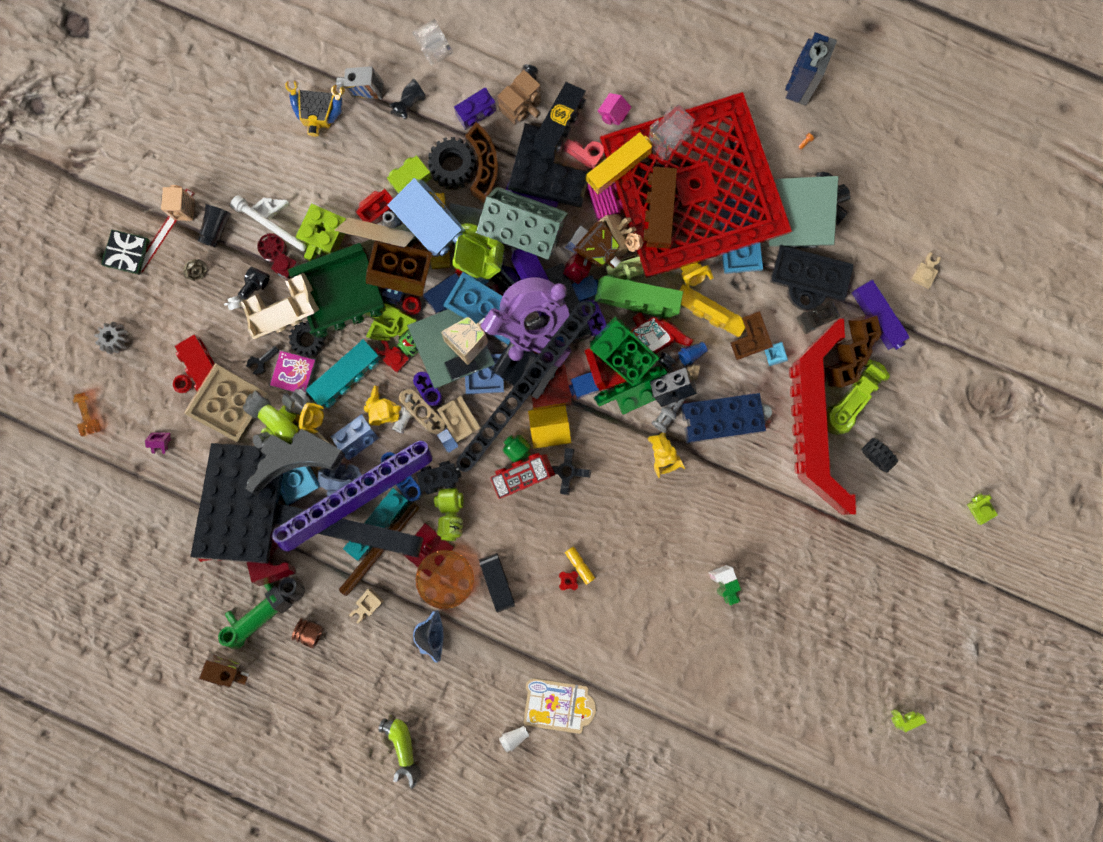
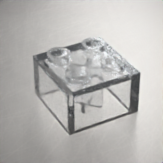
M679 104L674 109L672 107L665 112L664 118L660 122L657 120L650 127L649 140L652 142V149L663 160L683 143L692 132L695 120Z

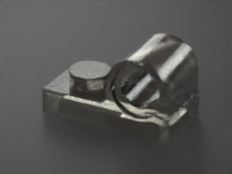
M833 300L802 313L796 318L804 334H808L841 316Z

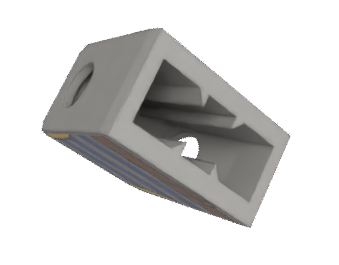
M373 67L347 68L345 76L337 77L336 79L337 88L340 89L343 86L352 97L382 99L384 81Z

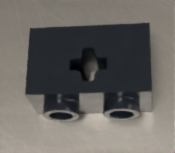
M686 367L650 381L653 396L661 407L697 394L693 377Z

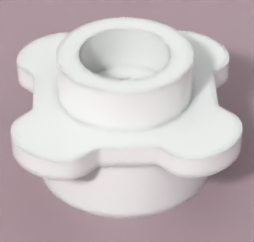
M239 296L228 298V302L224 306L228 305L229 310L242 307L240 302L243 300Z

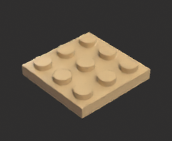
M215 363L184 413L237 442L252 419V416L243 409L246 398L250 393L253 394L255 390L264 398L267 392Z

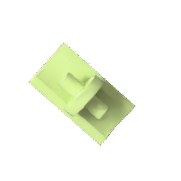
M639 255L622 259L614 269L609 264H606L608 274L617 276L618 279L631 280V277L644 274Z

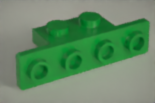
M656 366L651 368L649 372H646L634 386L624 382L612 389L599 392L593 398L598 407L616 400L620 412L624 415L655 401L650 381L665 376L668 373L663 366Z

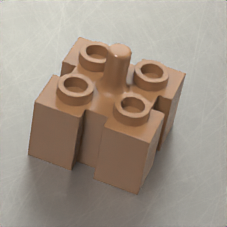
M523 70L513 80V83L497 96L500 103L499 111L514 125L526 119L528 116L527 111L537 118L541 113L536 109L541 102L540 84Z

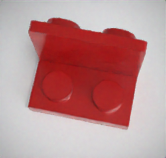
M590 348L584 350L595 385L599 391L626 382L622 376Z

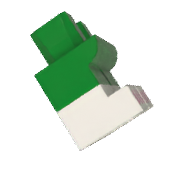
M725 565L709 572L711 579L719 582L720 587L717 589V594L724 598L726 604L728 603L731 606L741 602L737 593L741 588L732 567Z

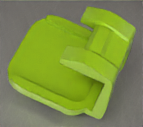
M460 235L456 242L453 265L474 278L490 279L501 271L505 246L495 239L488 238L487 245L492 247V249H488L485 243L471 235Z

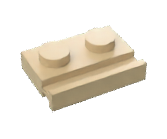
M461 396L437 409L456 443L480 430L478 423Z

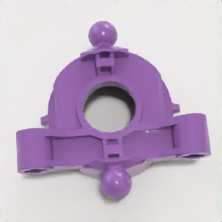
M543 278L520 280L510 286L504 293L500 302V311L494 308L489 311L481 323V328L490 335H501L510 339V342L515 346L509 349L508 355L514 361L523 358L524 350L530 352L533 350L540 354L569 317L568 308L564 301L567 289L563 284H553ZM543 311L549 315L548 325L541 329L528 330L524 326V320L531 312ZM556 339V343L559 346L565 345V343ZM569 346L555 362L554 366L560 367L571 353ZM544 353V357L548 361H553L554 356L552 353Z

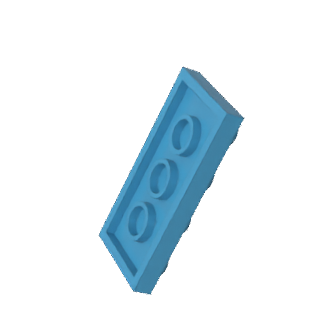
M755 195L743 196L742 198L752 203ZM718 198L717 200L722 202L724 198ZM727 198L724 204L734 208L737 201ZM739 203L736 210L746 214L749 207ZM721 209L719 216L728 220L731 213ZM751 209L748 216L758 220L757 211ZM733 215L731 222L739 226L743 221V218ZM746 220L743 227L753 223ZM719 222V229L722 232L725 224ZM727 226L725 232L732 231L735 229ZM760 243L722 255L724 274L763 270Z
M462 272L443 306L464 319L469 317L477 324L487 316L492 308L500 311V302L503 296ZM492 335L507 345L510 342V339L504 336Z

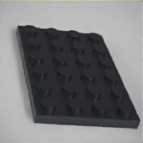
M211 443L190 557L262 564L269 563L283 474L267 484L258 496L245 489L248 479L256 473L259 462L266 457L261 452L262 448L259 449L248 445Z

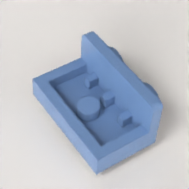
M362 414L330 436L336 447L345 454L347 460H350L379 439Z

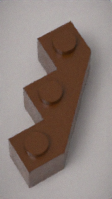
M863 315L848 320L852 339L836 344L840 363L825 368L830 387L842 388L859 381L861 377L860 372L863 366L867 364L873 352L872 347L881 336L877 315Z

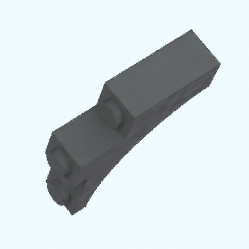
M302 428L300 432L294 435L291 445L271 434L262 444L261 452L266 457L259 462L256 473L248 479L245 489L258 496L273 479L289 470L300 467L316 466L336 471L345 454L340 449Z

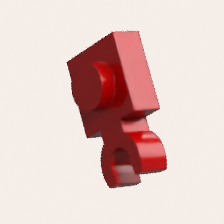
M382 340L381 342L385 345V349L380 351L378 348H375V351L381 356L385 355L386 357L382 361L396 373H399L410 359L395 346L390 350L389 344Z

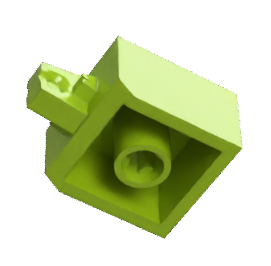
M311 203L295 236L296 239L306 245L307 250L304 258L312 261L316 258L317 254L321 255L322 252L331 254L338 251L346 233L335 231V229L346 218Z

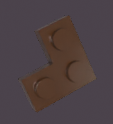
M760 311L742 318L748 336L730 342L736 360L773 347Z

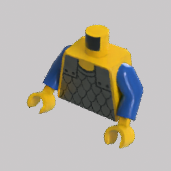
M294 80L295 87L291 88L289 81H287L285 87L291 92L289 97L296 118L304 126H308V135L318 137L320 128H329L331 123H334L342 112L341 95L345 93V88L343 86L340 87V93L336 91L337 85L331 88V93L306 90L296 92L298 82Z

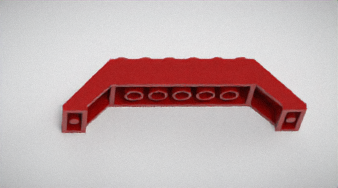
M838 319L789 367V378L792 379L790 396L791 398L793 397L794 404L791 406V415L795 421V424L792 425V434L796 438V443L793 444L794 455H797L794 470L795 474H798L799 480L841 515L857 514L855 494L850 495L830 476L823 357L835 344L845 338L844 319Z

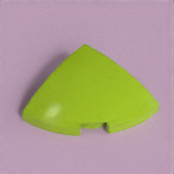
M384 301L387 311L382 312L381 316L374 318L366 337L379 341L390 340L391 337L401 336L408 330L407 325L416 322L417 319Z

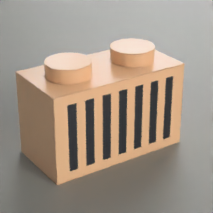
M170 185V187H163L161 210L173 220L193 221L195 199L181 186Z

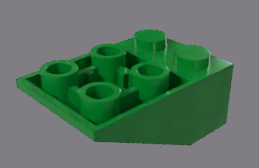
M616 316L590 343V349L632 386L659 359Z

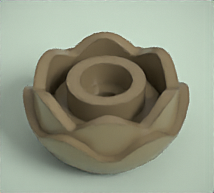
M192 259L186 262L183 268L186 279L191 281L202 279L207 271L205 262L200 259Z

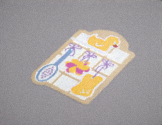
M531 679L526 683L528 694L524 725L580 734L583 726L592 722L596 713V706L593 698L588 695L587 686L540 679Z

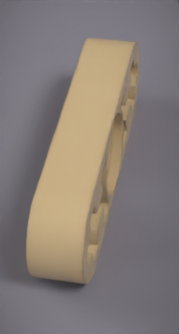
M407 389L400 393L399 402L429 433L439 434L444 430V421L414 390ZM411 394V400L414 403H417V401H419L420 403L416 404L413 407V409H411L413 404L410 401L405 402L404 400L406 399V397L404 395ZM420 406L425 407L427 410L424 417L417 415V409ZM432 414L433 417H431L430 419L433 422L438 421L439 423L437 426L439 428L432 430L431 427L433 426V424L430 421H427L425 423L424 420L428 419Z

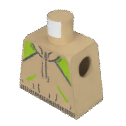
M466 317L441 332L444 342L467 365L472 362L488 343L485 331L481 328V323L485 318L475 324L469 317Z

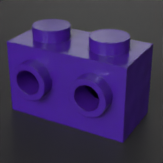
M486 87L454 106L455 115L465 130L497 111L496 102Z

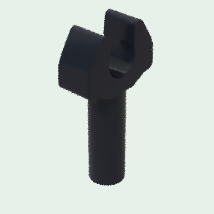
M274 345L260 358L251 356L247 361L246 367L251 368L257 363L258 368L252 374L261 375L266 372L265 363L280 350Z

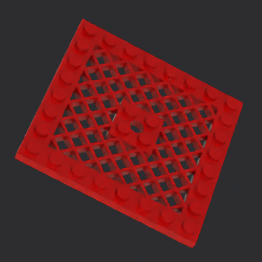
M743 92L600 136V142L604 148L606 159L638 133L647 136L652 145L659 148L656 155L651 153L647 156L653 160L650 167L639 162L632 172L629 170L614 182L625 218H631L632 220L628 223V227H635L636 231L633 233L640 235L642 239L644 237V229H648V222H645V213L649 203H645L643 207L640 197L647 200V194L641 192L644 184L651 187V185H648L647 178L649 173H653L656 161L665 165L664 168H677L675 186L677 195L675 194L674 198L677 202L674 205L673 214L683 219L680 225L672 223V227L677 229L673 237L671 236L669 249L646 247L647 241L643 240L642 247L636 250L640 256L645 278L792 232ZM719 121V122L717 123L716 127L713 126V125H710L711 123H714V122ZM722 122L731 126L728 133L719 129ZM700 127L698 133L691 130ZM703 128L713 132L710 138L701 134ZM733 128L737 137L731 135ZM682 133L680 138L674 136L675 134ZM686 133L695 137L692 144L683 140ZM715 134L725 138L722 144L713 140ZM664 138L662 144L656 141ZM668 139L677 143L674 150L665 146ZM698 139L707 143L704 150L695 146ZM727 140L737 143L734 150L724 146ZM680 145L689 149L686 155L677 152ZM709 145L719 149L716 156L707 152ZM739 145L741 147L743 155L736 152ZM662 150L671 154L668 161L659 157ZM692 150L701 154L698 161L689 157ZM721 151L731 155L728 162L719 158ZM674 156L683 160L680 167L671 163ZM704 156L713 160L710 167L708 161L701 162ZM733 157L743 161L740 168L731 164ZM686 162L692 164L691 166L683 168ZM716 162L725 166L722 173L712 169ZM745 163L749 172L742 169ZM638 167L647 171L644 178L635 174ZM727 168L737 172L734 179L724 175ZM739 174L749 178L746 185L736 181ZM712 175L719 178L716 185ZM634 179L641 182L638 190ZM694 180L698 181L700 187L693 189L689 183ZM721 180L731 184L728 191L719 187ZM751 180L755 189L748 187ZM733 186L743 190L740 197L730 192ZM746 191L755 195L752 203L742 198ZM719 193L725 195L722 202L716 200L719 197ZM727 197L737 201L734 208L724 204ZM757 198L759 199L761 207L754 204ZM706 202L704 208L697 205ZM679 203L682 209L689 207L686 213L676 209ZM709 203L719 207L716 214L706 210ZM739 203L749 207L746 214L736 210ZM692 208L701 212L698 220L688 215ZM721 209L731 213L728 220L719 216ZM751 209L761 213L758 220L748 216ZM703 214L713 218L710 226L700 221ZM733 215L743 218L740 226L731 222ZM763 215H764L766 220L761 221V219H762V217H763ZM685 220L695 224L692 231L682 227ZM715 220L725 224L722 232L712 227ZM746 220L753 223L743 227ZM697 226L707 230L704 237L694 233ZM727 226L735 229L732 231L725 232ZM680 231L689 235L686 243L676 239ZM709 232L716 234V236L707 238ZM691 237H693V238L699 240V241H696V242H693V243L688 244L689 241H690V239H691ZM673 243H675V244H677V245L680 246V247L671 249Z

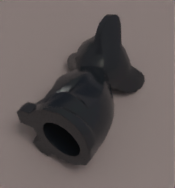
M412 79L403 89L401 100L390 104L392 108L391 115L394 114L405 120L408 117L407 109L413 107L418 100H425L426 95L415 79Z

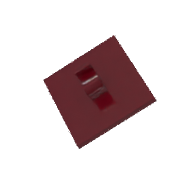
M424 523L415 534V536L424 538L419 558L408 555L404 556L430 577L454 547L446 540H441L437 532Z

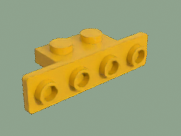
M683 284L679 291H683L682 306L691 310L695 316L705 318L711 325L717 328L720 327L736 337L741 336L745 329L742 317L691 288L688 290L686 285Z

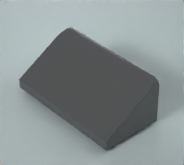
M450 203L449 211L461 225L469 223L478 226L483 209Z

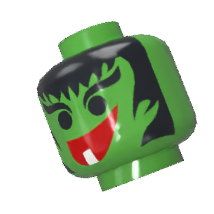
M408 329L399 336V343L397 345L407 356L409 354L415 356L419 352Z

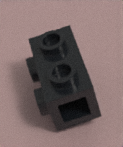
M450 461L439 463V467L433 469L432 466L423 467L420 469L421 472L416 473L421 492H426L427 495L438 492V488L445 487V489L457 487L456 483H460L459 478L462 477V473L456 467V464L450 463Z

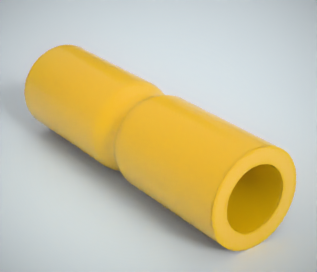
M574 546L564 552L586 585L595 579Z

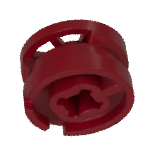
M268 233L259 239L257 249L265 260L274 263L280 253L286 254L287 245L277 234Z

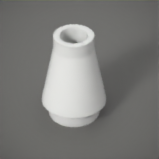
M522 726L502 734L499 740L507 753L510 750L512 752L529 737V734L525 727Z

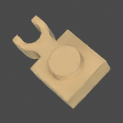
M931 252L927 254L925 264L921 262L918 265L911 281L927 289L931 287L938 273L934 266L941 259V257H938L935 262H932L930 257L933 253Z
M369 588L356 602L359 608L352 611L349 616L352 617L358 613L360 618L357 623L359 624L364 620L365 614L371 616L384 601Z

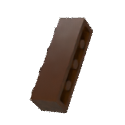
M654 167L653 173H649L648 185H651V192H647L646 203H650V208L645 213V222H648V229H644L643 240L647 241L646 247L670 248L677 168Z

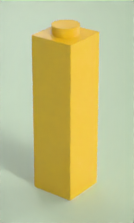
M638 133L586 174V181L599 195L650 155L652 142L647 136Z

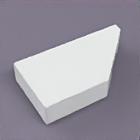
M263 198L251 208L270 220L287 207L289 202L287 200Z

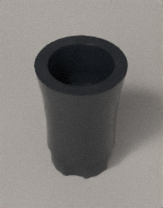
M206 204L198 242L216 248L232 213Z

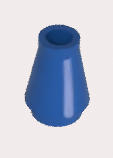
M700 342L699 344L681 348V351L678 352V357L683 365H691L706 353L708 349L704 342Z

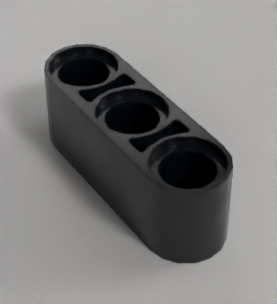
M495 553L479 559L496 612L515 607V602L498 554Z

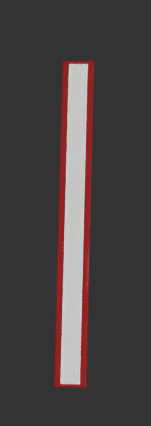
M188 189L185 190L186 192L189 193V195H191V196L194 195V193L191 192L190 190H188ZM168 216L147 248L141 269L142 273L177 220H173Z

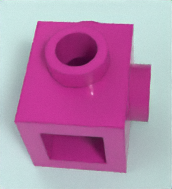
M609 93L597 112L602 116V120L606 124L620 125L631 109V106L622 95Z

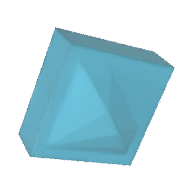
M782 342L773 344L772 348L764 350L769 366L788 361Z

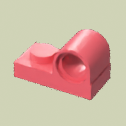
M569 138L564 144V151L591 170L598 166L603 159L604 148L597 141L590 142L585 149H583L579 142L572 141ZM596 150L599 152V155L592 156L590 152Z

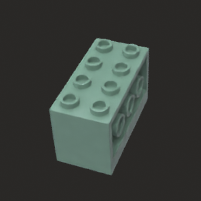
M497 187L486 197L476 233L549 259L558 246L568 212Z

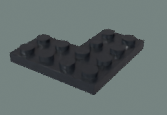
M525 123L508 190L581 208L587 186L586 174L589 172L555 164V155L552 158L532 149L534 137L540 127Z

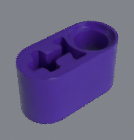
M587 300L592 302L595 307V312L587 323L591 335L596 337L606 327V322L597 302ZM582 305L584 315H589L585 312L587 305ZM595 318L597 325L601 326L600 331L593 329L595 325L593 319Z
M426 372L416 373L413 383L424 401L431 407L439 406L443 400L439 389L432 387L433 384ZM422 377L426 379L425 382L429 387L427 390L422 384H419ZM431 393L438 394V399L435 402H429L428 400Z

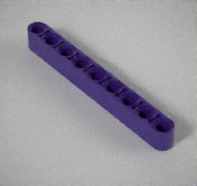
M424 441L413 443L278 527L273 532V539L284 551H290L428 465L432 461L433 455L427 443Z

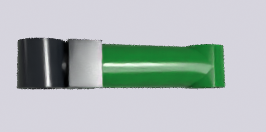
M290 577L284 578L280 582L279 588L273 586L272 583L264 585L268 591L264 594L266 598L241 619L237 620L232 611L225 613L231 627H225L220 631L218 635L219 643L234 650L241 648L245 640L279 612L283 614L293 606L290 600L298 601L305 593L304 585Z

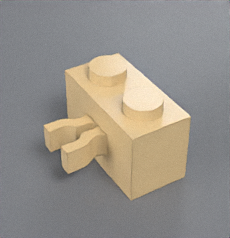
M612 214L600 219L599 221L606 225L620 245L614 254L617 257L624 256L629 252L628 247L625 245L627 235L636 231L635 227L626 229L627 224L632 221L631 218L622 220L619 214Z

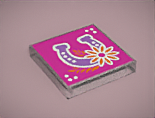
M279 350L269 386L292 393L295 389H302L308 394L306 389L311 384L317 360Z

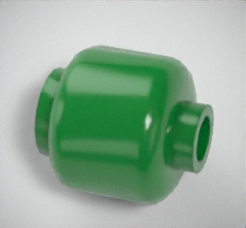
M511 434L503 441L505 445L502 451L514 463L520 460L524 461L531 454V446L522 435L513 436Z

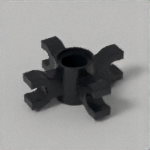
M565 448L564 463L559 466H552L554 473L558 474L562 479L560 494L570 495L571 479L576 476L591 478V470L577 469L573 464L575 449ZM565 466H570L572 469V474L569 477L563 474Z

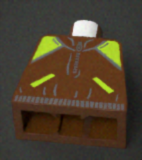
M602 221L596 222L573 248L576 253L597 267L607 263L614 269L621 262L614 254L620 245Z
M211 654L205 661L199 679L231 688L234 682L245 685L249 674L239 671L241 664Z

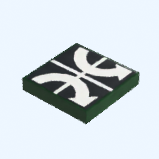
M111 229L101 265L140 275L150 239Z

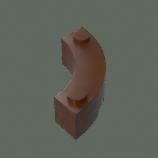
M476 122L465 135V141L472 148L479 161L477 177L470 188L471 193L484 204L486 197L497 188L499 166L497 154L490 136Z

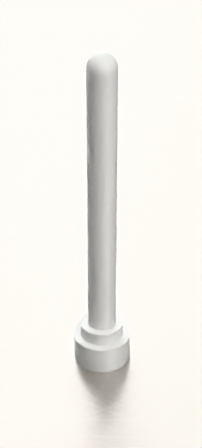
M240 195L232 199L230 207L236 212H245L299 250H306L304 243L249 207L246 199Z

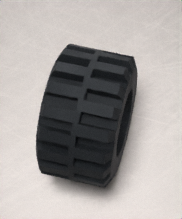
M447 137L443 138V142L437 141V146H432V153L428 154V166L434 181L438 182L439 186L443 187L444 185L446 189L450 190V187H453L454 190H458L457 186L464 188V183L467 182L469 184L471 182V177L474 178L477 169L474 152L467 142L463 143V140L460 138L458 141H456L455 137H451V140H447ZM456 156L463 160L462 166L455 171H447L442 168L444 160L448 157Z

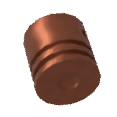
M301 618L295 626L291 640H296V642L314 649L322 635L323 627L308 620L304 621Z

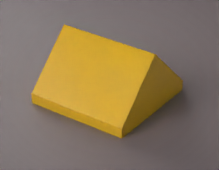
M566 405L528 411L533 449L571 443Z

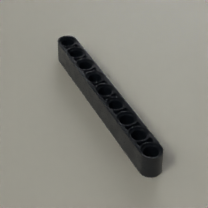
M278 504L275 524L283 525L305 510ZM340 519L318 533L419 558L424 538L347 519Z

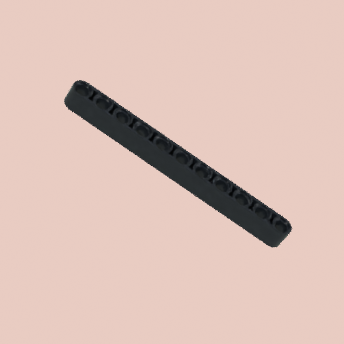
M584 300L576 306L456 461L457 468L460 471L467 472L473 468L585 326L595 311L592 302ZM582 305L590 307L589 315H583L580 312ZM568 322H577L578 329L575 331L570 330ZM556 337H564L566 344L559 346L556 343ZM544 353H552L554 356L553 361L545 360ZM538 367L542 372L541 376H534L532 368ZM520 383H527L529 391H522ZM515 398L518 405L515 407L511 406L508 399ZM497 413H503L506 420H498ZM485 428H491L494 431V435H487ZM474 443L481 444L482 450H476L474 448ZM462 458H468L471 465L464 464Z

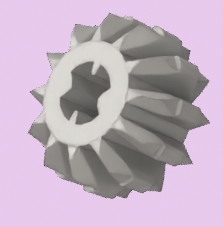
M111 322V324L104 323V328L98 327L100 333L94 335L96 338H99L95 343L100 346L99 349L103 352L106 351L108 354L120 353V348L126 349L124 343L129 342V339L125 337L129 333L124 330L125 327L121 324L118 325L116 322Z

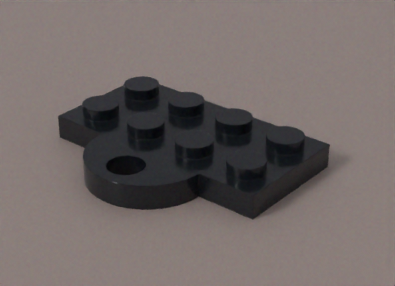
M780 245L770 283L788 287V298L792 305L800 310L810 311L819 307L826 297L842 302L845 301L854 264ZM807 296L810 300L809 305H803L800 302V297Z

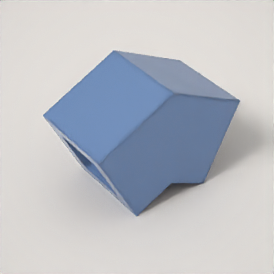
M448 429L437 435L448 453L458 447Z

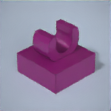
M151 432L145 440V447L151 448L152 454L156 453L157 448H161L162 454H165L168 450L167 445L171 440L170 433Z

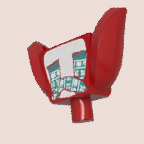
M642 312L632 318L637 326L632 331L655 354L672 345L674 341L685 346H690L694 341L666 319H657L654 316L646 320Z

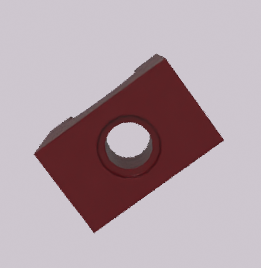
M272 539L268 564L246 562L251 583L257 586H263L297 574L295 567L288 563L274 566L272 557L274 552L280 548L274 539Z

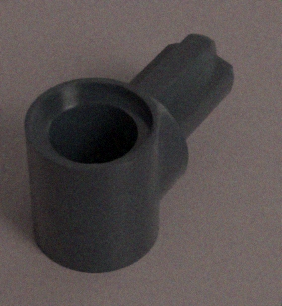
M251 266L245 274V285L239 291L238 296L242 300H248L254 291L264 290L269 283L270 275Z

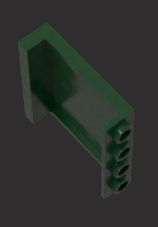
M361 243L288 269L291 278L304 273L313 289L310 293L319 310L307 316L311 328L309 332L314 337H325L330 331L344 330L347 328L346 325L352 323L354 325L360 324L365 321V318L370 316L372 318L379 317L383 314L382 312L387 311L378 286L366 284L369 260Z

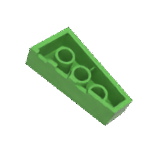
M607 274L599 279L595 302L667 319L679 314L683 291L638 283L630 279H618L617 276Z

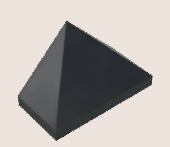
M505 265L501 266L500 272L491 277V280L498 284L504 293L510 286L521 280L516 269Z

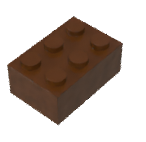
M375 240L366 273V284L423 297L432 253Z

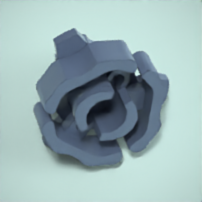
M340 463L336 471L322 467L318 475L320 487L328 490L327 496L359 478L361 476L359 468L354 465H348V469H345V463Z

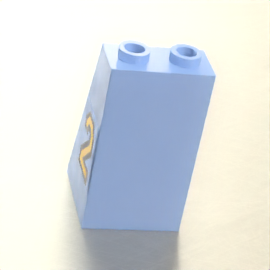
M414 178L388 204L389 208L433 256H444L450 250L449 246L453 242L456 243L458 237L463 235L462 233L465 231L423 180Z

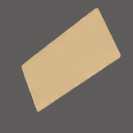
M347 218L335 229V231L405 247L415 236L411 232L352 218Z

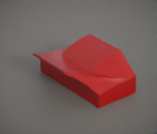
M383 189L381 192L374 191L359 203V209L355 212L362 221L378 224L383 220L385 212H393L388 206L393 198L386 189Z

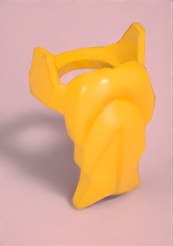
M697 262L680 268L682 278L688 290H690V286L702 283L705 280V275L710 280L714 278L709 265L702 267Z
M307 402L301 414H297L294 419L299 423V429L301 430L302 428L307 432L316 434L318 431L314 429L319 428L323 423L324 412L321 409H324V407Z
M662 432L659 435L648 437V441L653 445L654 471L658 478H660V474L670 473L680 467L685 469L676 449L666 439V433ZM669 464H673L672 466H670V467H668V468H662V467L667 466V465H669Z

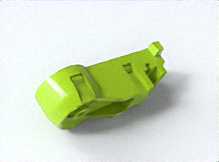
M869 359L867 364L864 365L865 369L862 371L859 381L852 384L838 404L826 409L828 432L834 435H841L849 432L853 425H855L856 416L872 397L870 394L878 390V384L882 380L887 381L890 377L885 366L880 362Z

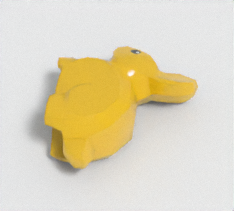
M374 385L371 397L367 399L364 405V411L369 413L370 425L380 426V424L387 422H397L401 406L389 399L382 398L379 400L378 386Z

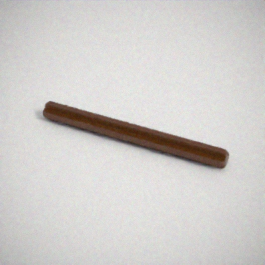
M410 502L389 529L400 532L418 511L419 506L414 502ZM373 547L339 588L340 593L344 596L349 595L385 550Z

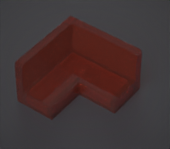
M564 364L557 368L554 378L548 382L549 388H546L538 399L532 398L533 410L571 405L566 366Z

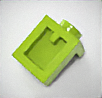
M978 494L971 498L972 502L967 504L978 525H982L998 516L989 501L992 499L990 495Z
M891 711L893 715L891 719L894 726L904 732L927 723L924 715L918 712H909L903 718L899 711Z

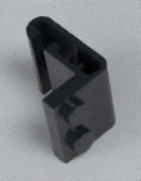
M509 342L491 371L514 387L538 355L533 351L524 350L523 358L514 361L509 357L508 352L515 345ZM553 365L529 395L530 397L538 399L544 393L546 385L556 374L557 366ZM538 367L532 368L534 376H541L542 372ZM520 383L522 391H529L527 383Z

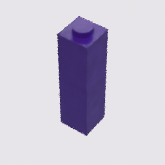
M521 249L514 250L511 261L521 280L526 278H543L549 281L535 254ZM537 311L540 317L544 315L549 316L543 311Z
M873 279L851 293L865 315L878 316L881 329L880 339L887 350L893 347L897 350L906 345L904 341L910 337Z

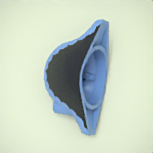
M439 610L433 611L426 621L416 625L413 632V639L416 646L420 649V653L428 654L436 663L441 661L443 647V625Z

